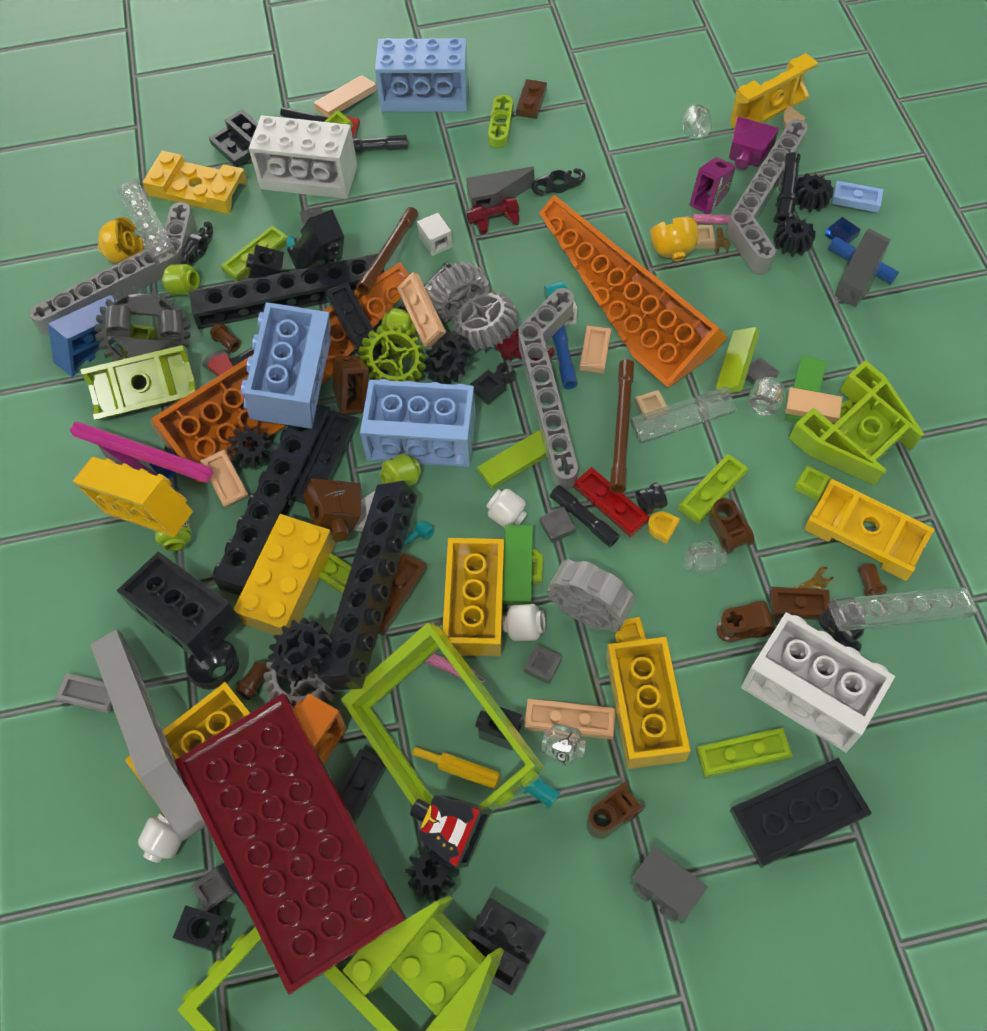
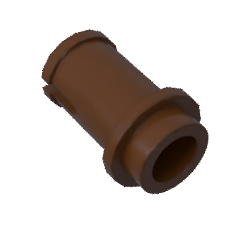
M218 323L211 328V338L215 342H220L229 352L234 353L240 348L241 341L228 331L226 325Z
M870 563L861 566L858 572L866 589L864 591L865 597L869 598L870 601H879L885 598L887 587L882 584L876 565Z
M255 661L244 679L237 682L236 692L248 700L252 696L255 697L258 694L256 690L264 680V673L269 672L267 666L259 661Z

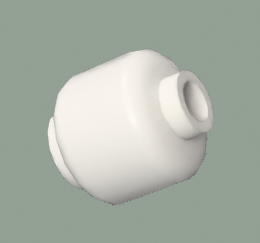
M498 489L486 506L489 509L488 517L503 528H505V525H520L527 515L523 511L526 507V501L510 489H504L503 491Z
M535 604L512 605L507 615H504L502 618L503 631L508 632L510 638L515 642L535 641L546 630L545 613L543 610H539Z
M159 813L158 816H153L147 820L138 839L139 847L145 851L143 857L156 863H160L162 858L171 859L175 857L182 843V840L177 836L163 813Z

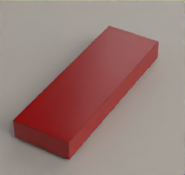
M593 467L576 480L573 488L630 538L648 523L650 516L623 493L611 492L610 482Z

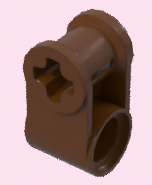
M728 498L717 500L710 513L709 524L718 537L724 552L730 554L735 548L745 544L748 546L754 544L753 531L743 518L736 503ZM719 512L725 513V514H727L728 517H727V518L722 517V516H720L718 513H719Z
M756 601L748 605L726 609L721 616V621L718 623L716 631L720 639L733 643L750 638L765 637L772 634L776 626L765 601Z
M627 782L617 786L590 810L586 826L589 834L598 839L608 837L622 825L637 817L646 808L628 790L629 785ZM597 815L605 816L609 821V825L600 827L595 824L593 818Z

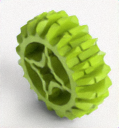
M391 324L387 326L386 331L381 326L377 328V333L370 331L368 334L369 338L363 339V347H360L358 351L362 355L360 359L369 369L368 381L371 379H386L400 382H416L415 379L419 380L422 377L420 371H424L426 367L422 363L425 361L426 355L420 353L423 351L424 345H416L419 338L414 337L411 339L409 337L411 330H407L404 334L401 332V326H398L396 331H393ZM393 343H397L403 348H397ZM381 344L382 356H379L378 360L374 361L373 349ZM410 357L411 369L406 374H403L402 362ZM380 370H388L392 376L387 375L381 372Z

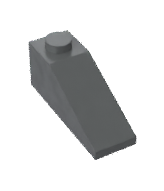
M870 228L866 230L839 282L835 297L857 307L871 289L891 239Z

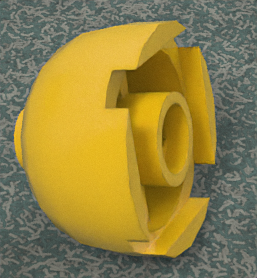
M120 217L106 222L100 229L98 249L112 264L116 265L144 251L142 238H137L134 230H137L135 224L126 217Z
M690 217L674 218L673 224L666 226L665 221L650 230L654 250L660 256L672 259V261L686 259V255L695 249L699 239L697 222H695L694 218Z

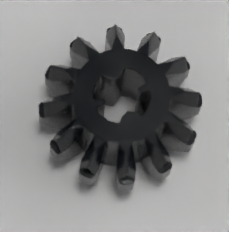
M816 172L813 176L806 173L804 177H799L796 185V195L798 197V204L796 205H800L801 210L808 209L809 212L813 209L820 212L822 208H827L834 192L831 180H825V175L817 176Z
M797 216L794 219L786 217L784 221L779 222L773 236L776 249H782L783 254L788 252L792 257L796 253L802 256L805 251H809L812 248L816 231L813 230V224L807 223L806 218L799 220Z
M246 424L243 426V432L236 428L233 431L234 436L228 437L227 442L231 446L227 447V453H235L231 457V461L236 462L240 459V468H244L246 462L249 463L250 469H255L256 462L263 466L265 464L264 457L269 458L271 455L267 448L272 446V442L263 441L268 436V433L263 432L259 435V426H255L253 431H250L249 426ZM246 443H250V446L254 447L252 452H249V449L245 447Z
M421 846L418 848L420 858L413 855L409 857V861L416 867L405 869L406 875L414 876L408 881V885L410 888L419 886L416 892L418 897H422L428 890L429 900L434 901L435 891L439 890L441 896L445 898L447 892L444 886L447 885L454 889L456 882L450 877L459 876L460 871L458 868L452 867L432 849H430V853H426L425 849ZM434 865L435 869L440 867L437 870L438 876L433 879L430 874L428 877H425L428 874L427 868Z

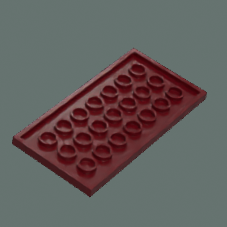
M284 693L280 694L175 760L288 995L293 994L406 920L401 907L287 695Z

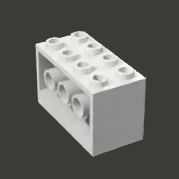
M261 115L249 146L260 189L348 199L358 167L350 125Z
M786 612L752 665L741 688L847 753L864 733L895 676L889 673L883 665L870 662L862 657L857 650L841 645L828 633L817 631L807 625L806 621L801 617L790 615Z

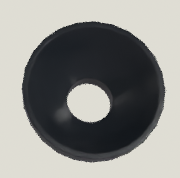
M223 640L201 663L190 655L186 665L187 675L199 688L207 690L216 689L224 682L227 684L235 676L239 668V655L230 642ZM226 667V671L222 676L212 678V673L216 668Z

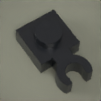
M505 362L497 366L494 374L488 369L470 383V386H474V393L487 405L506 391V384L514 381L516 377L514 370L508 374L503 373L507 370Z

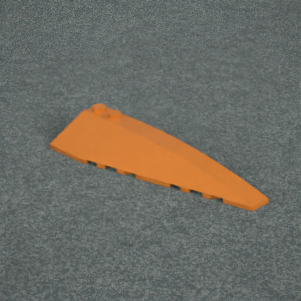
M553 195L539 212L591 294L605 312L608 320L628 347L633 358L668 388L710 358L727 339V336L719 327L557 196Z

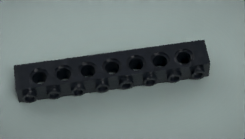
M378 254L191 291L189 296L193 318L198 329L213 327L218 323L228 324L257 318L260 312H264L266 302L299 308L329 303L324 295L325 291L345 282H348L352 291L357 290V283L369 269Z
M317 404L312 429L288 425L287 429L282 431L280 443L277 449L272 451L269 465L266 471L261 473L259 485L255 493L249 497L248 508L244 516L238 519L236 532L233 538L229 539L226 543L225 554L221 562H218L213 570V579L220 590L241 595L279 515L289 516L295 504L292 494L331 415L330 407ZM278 493L277 495L270 497V495ZM267 515L264 519H259L261 516ZM256 538L253 542L247 543L248 540ZM245 561L241 566H236L238 562Z
M404 480L379 484L376 487L329 636L332 643L327 645V647L331 650V654L323 656L327 663L320 665L317 675L320 680L333 690L363 688L417 501V495Z

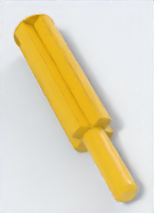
M418 747L413 748L412 754L414 756L438 764V769L494 790L499 784L501 772L445 752L442 755H438Z

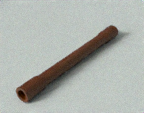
M408 207L379 254L357 283L356 289L360 294L368 295L376 284L378 276L408 229L416 221L418 211L415 208Z
M629 359L619 362L614 454L610 476V491L613 493H623L626 490L630 400L634 375V362Z

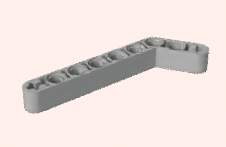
M799 119L791 120L787 124L733 209L728 223L727 235L749 268L756 274H765L770 270L776 252L774 245L756 220L783 178L786 154L789 152H797L798 154L802 148L808 125Z
M178 202L171 206L162 242L34 305L30 309L29 315L39 332L43 335H49L48 323L109 295L113 297L114 293L122 297L123 289L129 294H132L133 287L139 291L143 287H147L162 279L164 271L168 266L181 264V255L191 234L195 233L196 222L190 206L184 202Z
M560 288L555 290L520 325L518 346L555 486L560 485L564 489H570L576 482L578 465L545 344L573 314L574 295L570 290ZM532 358H538V359H540V360L534 361V360H531V359H532ZM537 380H545L546 382L539 383ZM543 402H550V403H552V405L546 406V405H543L542 403H543ZM554 424L557 425L558 428L551 429L548 427V425ZM556 447H561L565 451L556 452L553 449ZM562 465H565V472L567 475H565V473L561 471Z
M115 629L91 643V648L135 770L177 836L184 841L206 827V824L177 767L131 649L123 634L118 629Z

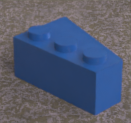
M111 295L48 323L53 362L71 377L78 373L76 369L86 360L91 362L96 358L94 354L99 350V343L102 342L96 341L95 338L96 334L100 333L95 331V324H100L96 322V316L102 315L100 313L101 306L107 308L105 304L106 299L114 302Z

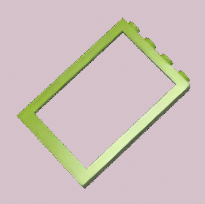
M428 622L366 676L362 689H352L341 698V701L412 806L417 799L431 804L432 795L381 723L372 707L440 648L525 763L524 767L479 804L492 809V811L498 806L502 808L516 797L514 792L521 786L525 788L534 783L539 778L537 773L544 766L442 629Z
M256 927L248 934L244 933L239 936L231 946L232 952L224 960H217L207 971L208 977L201 985L193 986L183 996L182 1001L184 1003L177 1010L196 1031H217L198 1008L262 941ZM337 966L324 973L330 982L378 1031H400Z

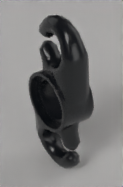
M579 168L573 170L575 174L580 175L578 178L572 177V171L570 170L566 172L555 170L548 175L537 178L532 183L531 189L536 195H543L544 193L543 190L537 188L538 186H545L546 193L551 191L563 193L567 189L581 185L586 175ZM556 179H561L564 181V183L555 184L553 181Z
M205 221L203 223L204 227L199 229L198 234L193 233L189 236L181 255V264H187L188 259L189 263L193 264L197 257L205 255L213 236L212 223Z

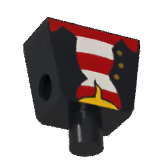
M435 795L431 804L417 799L411 808L410 816L422 822L417 834L418 839L451 866L462 868L468 867L492 809L446 795Z

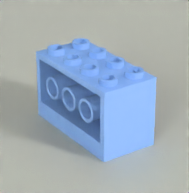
M466 38L378 39L375 73L381 112H467L469 81Z
M266 302L264 312H260L258 316L259 334H254L252 349L254 354L253 357L249 356L247 361L248 379H243L241 386V395L245 396L244 408L248 410L249 419L312 429L331 342L329 312Z
M386 379L369 380L360 430L366 460L384 462L404 453L414 457L419 464L470 467L476 418L474 386L440 384L437 382H400Z

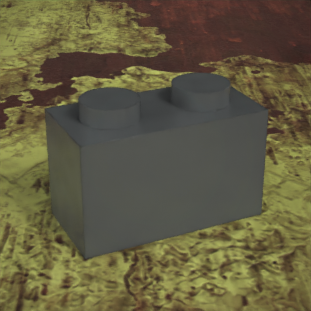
M655 846L630 881V884L634 886L632 890L637 896L646 902L651 899L661 907L659 912L673 923L678 920L682 924L707 889L705 884Z

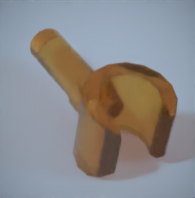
M718 227V240L714 251L718 254L720 247H724L726 253H728L731 243L729 239L724 238L722 227Z
M820 567L813 578L793 588L808 589L816 586L822 589L827 587L834 577L829 579L823 578L821 575L828 568Z

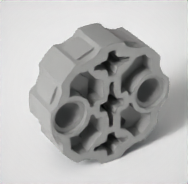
M569 559L563 561L547 590L550 600L555 602L563 613L595 630L620 631L635 602L633 593L624 586L623 581L612 573H608L595 564L586 561L576 562Z

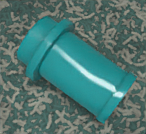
M540 778L528 787L524 788L521 786L524 789V794L528 792L549 809L560 795L559 791L553 789Z

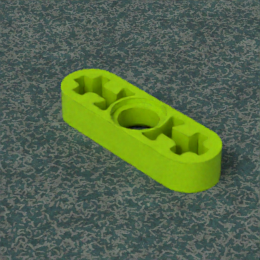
M498 95L493 101L488 142L494 148H502L508 143L513 114V99L509 95ZM504 119L506 122L497 123L496 120ZM497 132H501L500 137H497Z

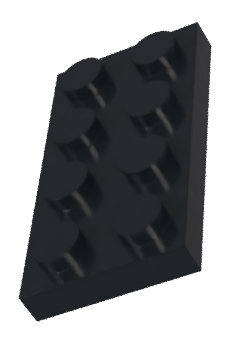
M839 757L730 809L760 868L872 814Z

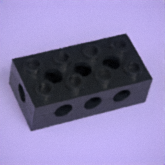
M159 551L116 590L133 611L200 663L242 621L227 600Z

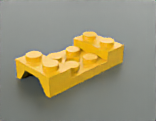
M805 53L792 59L787 66L786 72L764 82L762 85L754 80L741 86L736 91L730 125L735 129L738 116L764 123L784 112L789 106L793 107L808 99L809 94L803 79L806 72L817 67L818 62Z
M161 151L142 183L148 196L174 202H184L191 206L230 214L232 195L238 184H247V178L242 168L223 164L219 170L184 162L183 156L180 154Z
M834 479L830 480L804 528L805 531L827 542L832 537L883 563L881 569L906 582L914 572L915 565L935 530ZM863 523H873L877 531L871 532L866 530Z

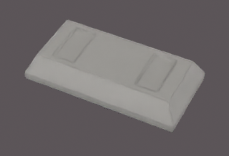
M69 673L65 674L54 699L104 713H109L112 707L104 682Z

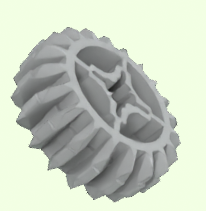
M462 261L459 265L453 263L452 267H445V271L438 273V277L431 280L432 285L427 287V293L439 318L443 322H447L456 316L455 310L461 309V303L468 302V298H474L476 293L482 295L485 291H488L489 281L483 270L476 264H473L471 261L467 263Z
M495 290L490 294L487 291L482 295L476 293L474 298H468V302L460 304L461 309L455 310L456 316L452 318L453 331L468 339L467 342L471 344V348L474 351L480 348L485 351L487 347L494 349L496 344H503V339L510 338V333L516 331L515 325L518 324L517 309L513 301L503 292L497 293Z
M267 662L266 666L269 672L264 673V679L267 681L264 684V689L266 692H269L268 698L270 701L284 693L294 708L300 700L306 698V693L312 690L316 691L311 693V695L323 702L328 701L330 703H334L335 700L331 693H340V690L331 689L317 677L318 674L310 671L308 672L309 677L307 680L303 679V681L297 680V682H294L288 678V681L291 682V692L289 695L282 690V677L271 668L272 662Z

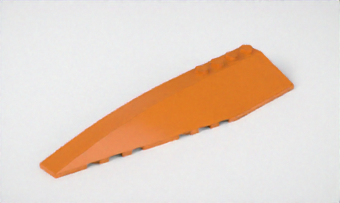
M401 262L379 275L376 284L368 295H362L357 290L353 291L373 328L383 318L384 314L401 298L397 287L409 276ZM331 306L323 310L329 312L331 342L321 386L333 373V358L349 356L354 350ZM248 358L151 418V426L173 455L201 464V460L224 449L227 453V447L231 446L227 442L228 437L234 436L233 431L236 428L243 432V426L246 424L249 426L250 431H253L255 426H259L258 434L267 432V439L286 426L285 424L249 419L248 410L244 408L245 396L241 395L243 379L247 380L249 372H247ZM250 443L245 444V447L249 450L253 448L250 446ZM227 453L230 461L235 453Z

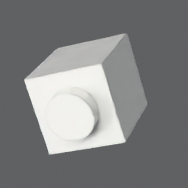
M439 213L417 221L419 238L432 256L453 247L451 230Z

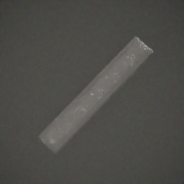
M138 180L124 183L117 191L156 266L178 255Z
M966 587L834 599L827 604L839 631L968 618L978 613Z

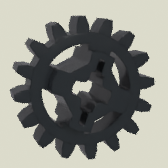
M446 331L444 337H441L431 346V351H426L428 359L424 361V364L428 365V367H426L424 372L429 374L427 378L440 384L451 385L452 380L458 382V375H465L464 367L470 366L467 358L472 356V353L468 351L472 346L467 342L468 339L455 331L451 333Z
M302 618L300 624L292 620L290 628L283 625L281 627L283 633L273 636L277 640L276 644L269 645V649L274 652L268 656V659L272 662L271 668L285 680L290 678L292 681L297 682L299 675L307 680L308 672L312 671L317 674L318 664L325 665L327 663L323 656L331 654V650L327 647V645L332 643L331 639L327 636L328 631L314 619L309 622L306 618Z

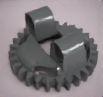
M133 287L132 294L123 289L122 297L114 293V302L106 299L105 304L107 308L100 307L102 315L96 316V322L100 324H95V331L100 333H97L95 338L96 341H102L99 343V350L107 349L104 352V357L113 356L112 362L122 360L124 354L115 345L111 346V340L117 341L126 350V358L164 350L171 345H175V347L183 345L188 348L190 342L186 339L190 338L191 333L186 331L190 328V323L184 322L187 315L180 312L181 306L173 307L174 299L168 302L165 301V293L157 297L156 289H153L151 294H147L146 287H143L141 293H138L136 288ZM131 314L157 316L158 340L130 338Z

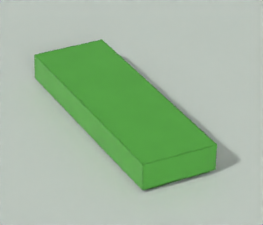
M802 355L793 388L820 392L827 361ZM786 414L784 420L797 423L802 417Z
M505 525L503 604H531L533 525Z

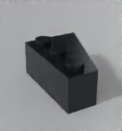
M333 209L309 217L300 230L301 238L296 237L294 239L295 246H290L287 249L296 270L339 262L343 254L344 234Z

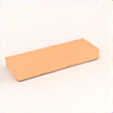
M361 75L315 101L314 108L329 118L337 110L341 112L377 91L376 83Z
M412 272L397 289L423 345L430 348L446 331L419 274Z
M527 699L524 730L566 735L572 732L571 735L613 740L616 708Z

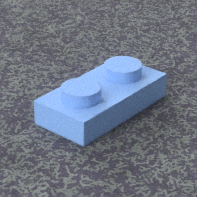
M837 181L831 204L878 213L884 189Z

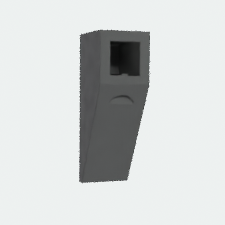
M534 166L466 178L470 207L482 205L484 208L500 205L505 197H517L530 189L534 182Z

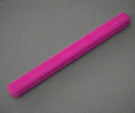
M74 422L72 427H70V432L74 437L207 483L213 477L214 472L211 467L81 422Z

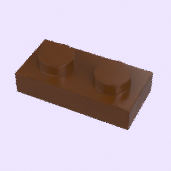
M526 79L516 107V116L538 118L547 91V82Z
M771 587L770 610L771 616L774 618H783L787 612L802 619L820 620L821 614L825 610L830 609L829 590Z

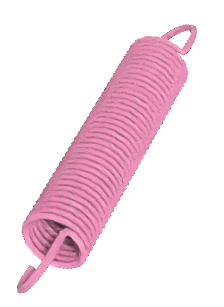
M693 214L695 222L703 225H728L731 216L725 214Z
M434 653L426 660V664L461 678L448 659ZM476 675L484 680L480 681L481 683L485 682V679L483 677Z

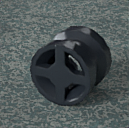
M657 482L651 484L646 490L641 488L635 492L640 509L647 515L653 513L655 508L662 509L668 504L666 494Z

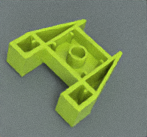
M864 360L848 375L840 389V392L854 402L855 405L834 425L815 408H812L795 424L789 439L807 455L875 486L887 471L877 461L898 441L912 450L924 433L886 376Z
M451 896L435 901L358 951L342 970L364 995L380 988L395 971L437 1016L426 1031L474 1030L504 952L500 947L485 957L442 913L453 900Z

